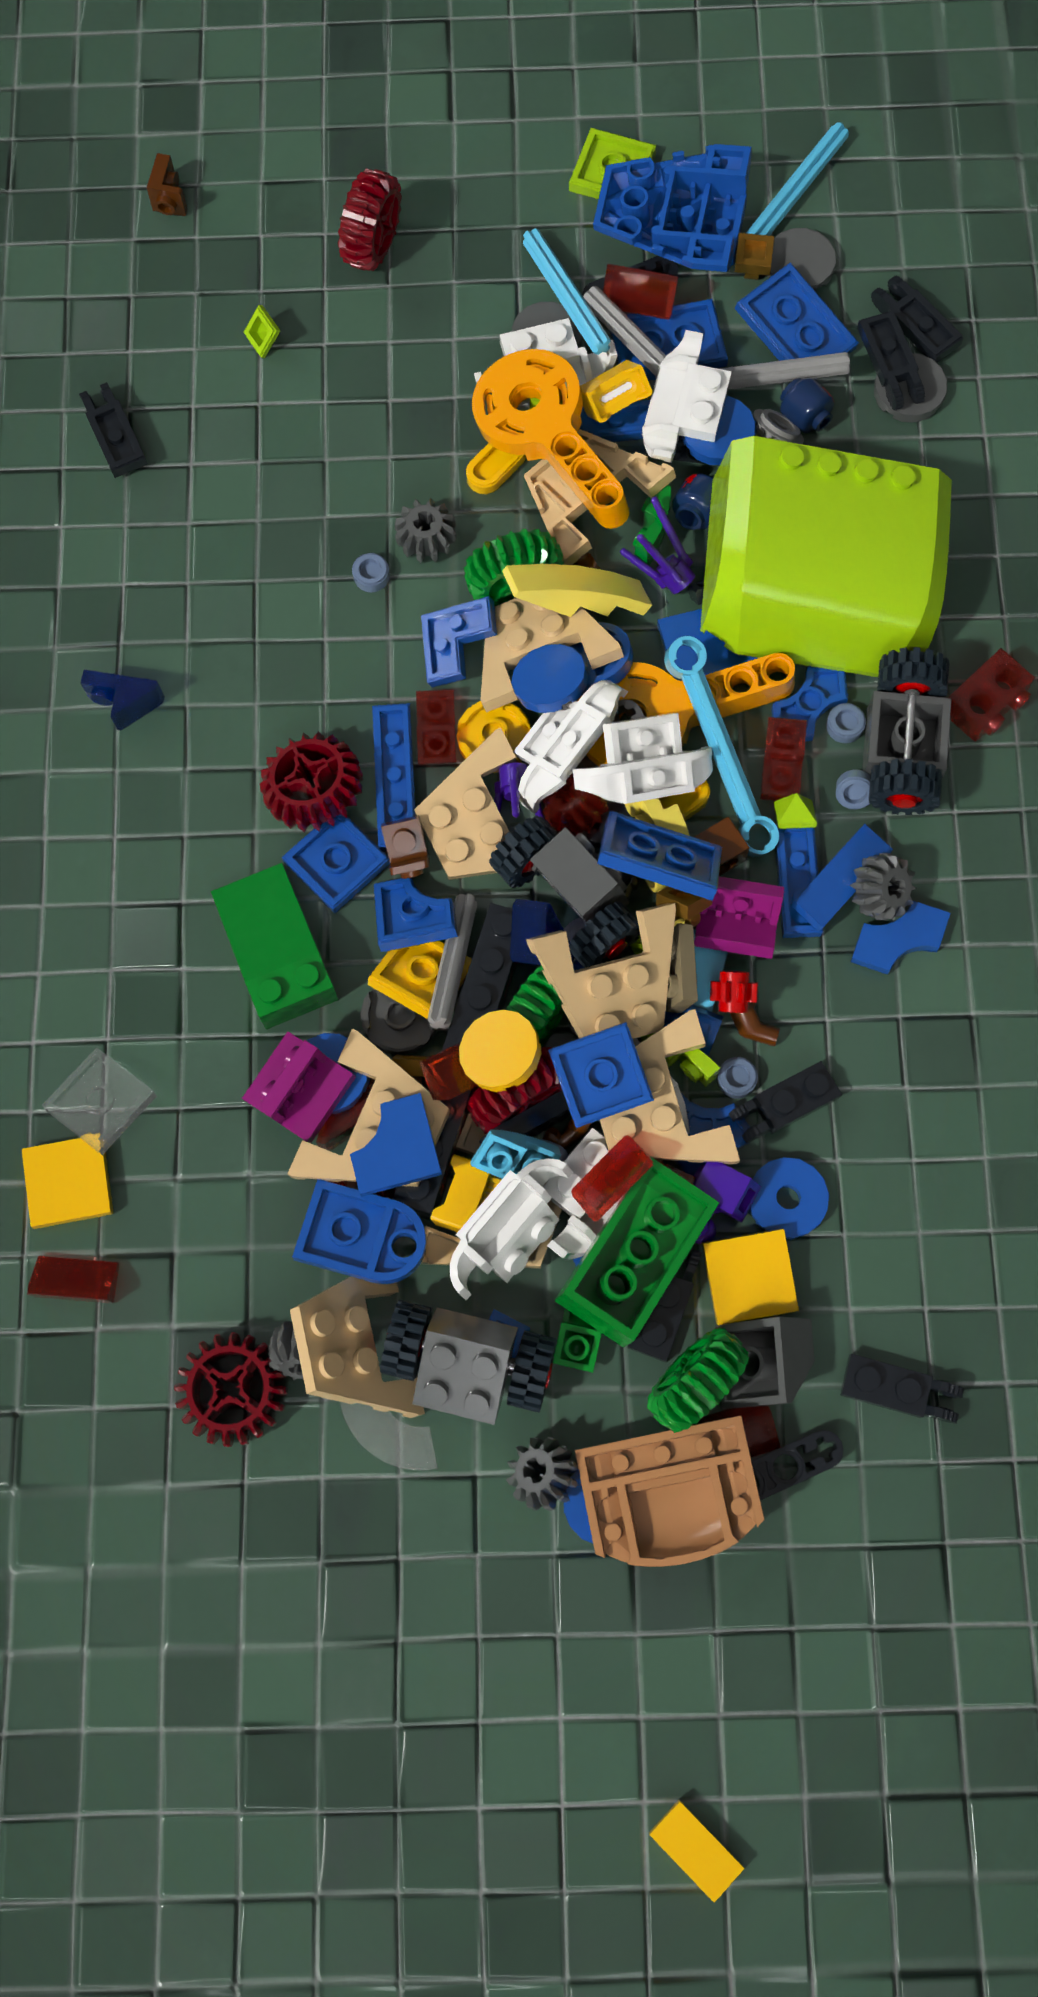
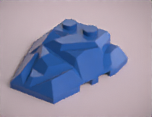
M714 144L705 146L706 153L684 157V151L672 153V160L653 163L651 157L606 165L593 222L594 230L691 269L728 272L731 269V265L735 264L739 233H741L747 204V185L750 174L752 147Z

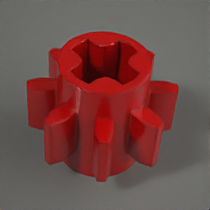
M720 971L719 981H711L710 1001H719L718 1011L747 1013L749 1002L757 1003L758 983L750 982V972Z

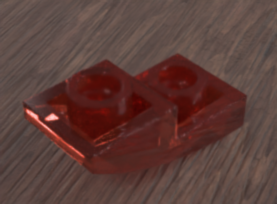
M454 690L416 691L418 764L456 763Z
M768 717L760 799L777 801L795 793L800 794L807 720Z

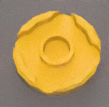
M481 701L469 707L458 722L456 736L459 751L464 759L500 727L514 751L531 729L529 719L521 708L513 703H509L486 712ZM515 754V756H516V761H515V762L521 763L522 760L519 759V758L517 757V755Z
M508 1010L488 1012L476 1019L465 1031L459 1046L460 1064L469 1079L482 1089L500 1092L506 1091L505 1088L513 1085L517 1087L526 1082L537 1068L541 1057V1044L539 1043L538 1033L531 1022L518 1012Z

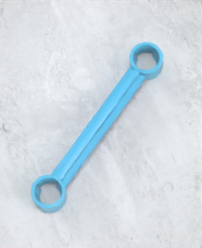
M680 637L670 645L665 653L664 663L666 669L672 676L683 681L709 747H712V756L740 823L739 833L747 843L746 840H749V830L753 825L761 824L769 832L770 840L764 846V850L749 848L748 856H762L772 851L779 840L778 828L770 818L761 816L702 669L707 659L704 645L695 637ZM682 645L691 647L698 656V661L692 666V670H683L674 662L677 660V650Z

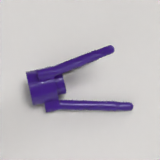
M652 497L651 502L678 558L672 554L665 559L643 534H638L637 540L659 564L657 571L625 548L620 550V554L654 579L661 589L667 587L672 594H677L686 588L696 576L690 568L693 561L685 552L658 498Z
M518 762L504 764L499 769L500 781L494 783V802L499 812L501 811L504 796L507 801H511L512 815L515 818L520 815L518 788L521 777L528 767L526 764ZM539 803L540 808L535 813V816H541L545 820L541 804Z

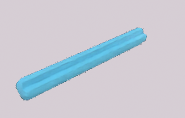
M837 122L830 127L746 232L747 234L768 236L772 234L849 137V130L844 128L843 123Z
M534 228L531 231H525L523 234L525 248L594 354L606 353L610 349L609 343L611 339L539 229Z

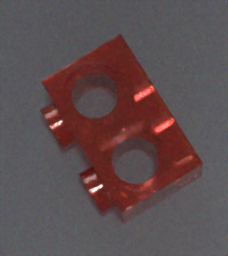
M1000 648L949 696L951 698L950 720L974 742L985 733L989 736L993 735L1005 722L1006 719L1003 716L1011 708L1016 712L1029 700L1032 694L1028 690L1035 677ZM996 682H1004L1008 684L1011 689H1003L999 687ZM970 706L981 707L986 714L975 713Z

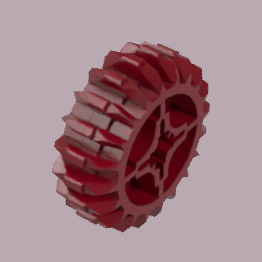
M366 168L357 175V179L352 182L351 191L347 193V200L345 205H343V213L340 218L338 247L340 248L339 254L343 258V262L350 264L351 267L374 271L379 264L383 263V259L392 245L397 225L400 222L399 213L402 209L400 206L402 195L400 193V183L390 173Z
M318 731L313 739H310L303 732L300 741L295 742L289 738V746L283 749L276 746L277 757H266L268 768L260 770L263 781L259 784L264 798L263 802L267 809L271 810L270 812L273 817L279 822L283 821L285 826H288L290 829L297 825L305 833L312 824L314 829L320 832L322 823L328 822L334 826V818L341 815L347 818V806H357L355 795L362 793L360 782L363 780V773L359 766L360 762L350 747L344 741L339 743L333 734L325 739L324 735ZM308 776L312 777V780L315 784L314 788H312L308 780Z
M552 1047L541 1048V1057L536 1070L521 1085L517 1087L513 1085L505 1088L506 1091L500 1092L485 1090L481 1087L475 1090L468 1101L467 1109L472 1115L471 1119L484 1134L562 1090L548 1051Z
M236 1332L230 1334L228 1345H226L222 1335H214V1349H211L210 1345L205 1341L200 1342L199 1349L203 1356L199 1358L191 1352L188 1353L186 1358L194 1366L191 1371L184 1367H180L178 1370V1374L187 1377L188 1380L187 1384L178 1383L174 1386L175 1391L186 1393L187 1395L186 1398L179 1399L175 1403L176 1407L179 1409H191L182 1417V1421L184 1424H191L198 1420L192 1431L195 1436L200 1437L209 1428L207 1443L214 1445L222 1433L224 1447H232L235 1434H237L241 1445L249 1444L248 1430L251 1429L257 1438L264 1436V1431L259 1425L261 1421L272 1427L276 1425L277 1421L275 1418L268 1415L271 1408L280 1412L284 1411L285 1405L274 1401L275 1395H287L288 1388L275 1386V1382L283 1380L287 1376H283L282 1371L279 1370L272 1372V1367L269 1366L271 1360L269 1357L264 1359L269 1351V1345L263 1342L253 1351L256 1338L251 1335H247L241 1346L240 1336ZM229 1356H244L248 1358L242 1366L238 1364L229 1373H222L212 1366L218 1360ZM257 1367L263 1378V1394L260 1403L252 1397L249 1391V1384L255 1376L253 1372ZM204 1376L213 1387V1396L208 1402L210 1407L206 1411L202 1406L200 1398V1387ZM217 1377L231 1383L239 1381L240 1385L236 1386V1388L240 1389L239 1395L246 1402L229 1395L224 1398L223 1394L227 1391L223 1390L224 1385ZM236 1405L251 1413L246 1419L234 1424H219L215 1421L221 1413L225 1414L228 1409Z

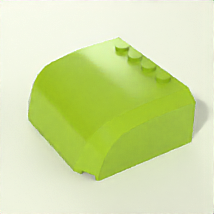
M759 436L732 440L712 480L700 631L705 633L707 630L725 642L724 647L735 654L760 658L773 653H783L788 655L794 664L878 677L881 657L884 654L888 655L889 651L895 650L899 653L900 648L907 647L908 651H913V647H919L920 651L925 652L937 628L944 601L949 552L952 480L940 469Z

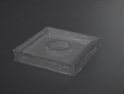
M96 1048L42 1106L49 1114L103 1155L157 1096L147 1085L100 1049Z

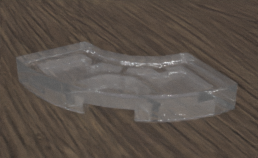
M340 1403L343 1416L350 1431L357 1441L373 1456L385 1463L406 1470L429 1471L438 1469L430 1427H412L398 1421L390 1411L373 1410L372 1406L360 1403Z

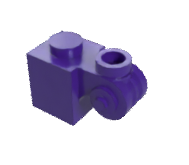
M706 1162L705 1165H701L697 1169L692 1179L694 1186L719 1202L712 1216L717 1213H725L740 1222H743L761 1189V1186L752 1178L721 1162ZM712 1216L696 1240V1244L701 1245L702 1242L712 1241L717 1231L715 1223L711 1220Z

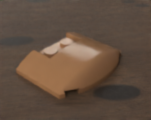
M741 1415L693 1425L689 1429L676 1433L669 1430L575 1450L595 1554L606 1558L607 1554L610 1557L628 1563V1565L644 1567L687 1564L716 1555L732 1547L756 1524L758 1527L765 1520Z

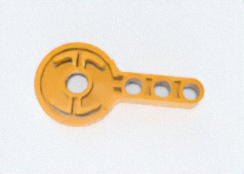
M540 349L517 351L497 360L480 377L472 397L473 415L484 439L500 451L516 455H526L528 461L537 459L548 460L601 526L609 529L622 526L627 521L630 513L623 487L577 433L582 424L580 415L583 407V395L577 374L571 364L556 353ZM537 398L540 400L532 409L525 411L517 410L518 405L525 399ZM486 404H487V412H488V415H486V410H485V405H486Z
M773 653L707 674L705 677L720 714L724 718L788 697L795 686V664L788 655ZM633 662L628 674L617 684L628 691L624 698L621 696L619 700L626 699L637 703L646 717L678 713L682 746L684 743H687L690 730L700 725L683 681L673 678L670 674L656 666ZM774 672H782L787 677L781 681H774L768 676ZM628 677H641V678L651 679V680H643V679H637V678H630V679H628ZM741 683L751 687L748 691L742 693L732 689L735 685ZM604 732L586 754L598 766L607 764Z

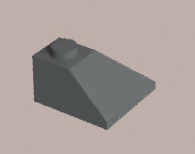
M773 1317L715 1326V1329L725 1328L731 1335L734 1334L743 1343L742 1346L749 1352V1360L745 1367V1372L739 1376L738 1382L733 1385L729 1394L725 1395L721 1400L722 1410L793 1402L815 1361L811 1319Z

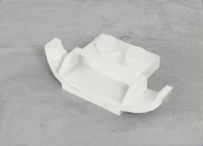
M569 318L500 334V345L504 356L527 349H540L556 353L571 364L577 374L580 386L611 369L617 359V351L613 340L609 343L610 349L606 353L602 352L599 355L594 353L587 354L585 346L578 348ZM481 372L474 373L476 383L482 376ZM530 398L522 401L517 409L521 411L529 409Z
M685 330L680 344L664 358L658 367L656 382L645 423L642 427L644 446L651 458L672 463L679 436L715 443L732 371L698 365L704 333Z
M601 680L593 684L578 702L572 703L570 700L562 705L563 709L556 712L543 713L513 751L519 759L529 764L521 777L518 788L522 806L536 813L540 808L539 803L542 799L553 794L566 784V780L573 773V769H576L602 735L603 724L613 722L618 709L619 698L621 696L624 698L628 693L627 690L610 680Z
M667 713L603 724L607 764H601L599 767L573 769L575 789L600 796L604 800L623 804L694 792L695 788L704 783L713 771L712 747L705 746L697 750L682 751L678 713Z
M592 1128L564 1161L573 1171L569 1178L564 1176L553 1177L543 1186L551 1195V1201L571 1216L565 1229L554 1240H551L547 1246L564 1260L582 1257L647 1160L610 1158L605 1137Z
M548 1158L528 1164L517 1174L510 1170L457 1232L456 1236L461 1241L452 1255L450 1278L453 1287L465 1300L471 1296L467 1287V1279L476 1266L487 1275L492 1270L497 1276L508 1283L514 1275L524 1269L529 1256L539 1244L545 1242L552 1235L555 1225L560 1219L547 1205L552 1197L543 1185L549 1179L556 1176L569 1178L573 1171L567 1163Z

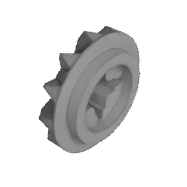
M757 409L752 414L755 420L756 435L792 443H804L800 429L785 415L771 409Z

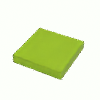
M590 128L569 181V191L599 199L606 165L651 157L653 161L656 154V145Z

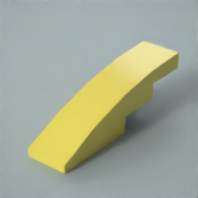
M559 564L507 565L502 571L514 597L572 617L579 607L608 617L616 606L644 616L652 606L640 580L611 571Z

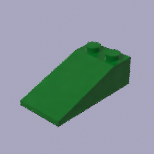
M282 863L210 891L257 1014L266 1030L339 1000Z
M650 1156L554 1301L623 1348L631 1344L640 1333L719 1202Z

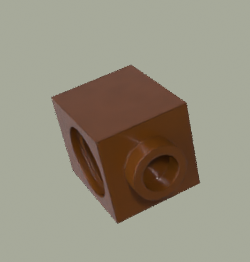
M729 817L694 836V838L722 847L719 876L742 864L747 859L750 847Z

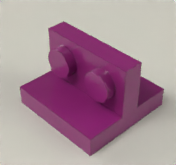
M719 876L718 888L712 905L700 912L701 920L696 926L694 946L772 959L784 887Z
M287 1031L242 1099L306 1142L312 1143L356 1076L328 1058L306 1040L302 1041Z

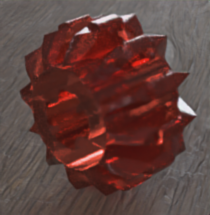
M573 773L566 780V784L542 799L545 805V809L542 812L545 815V819L558 833L566 827L574 837L579 832L582 833L583 830L591 833L592 826L595 823H603L601 814L609 810L606 800L600 796L575 789Z

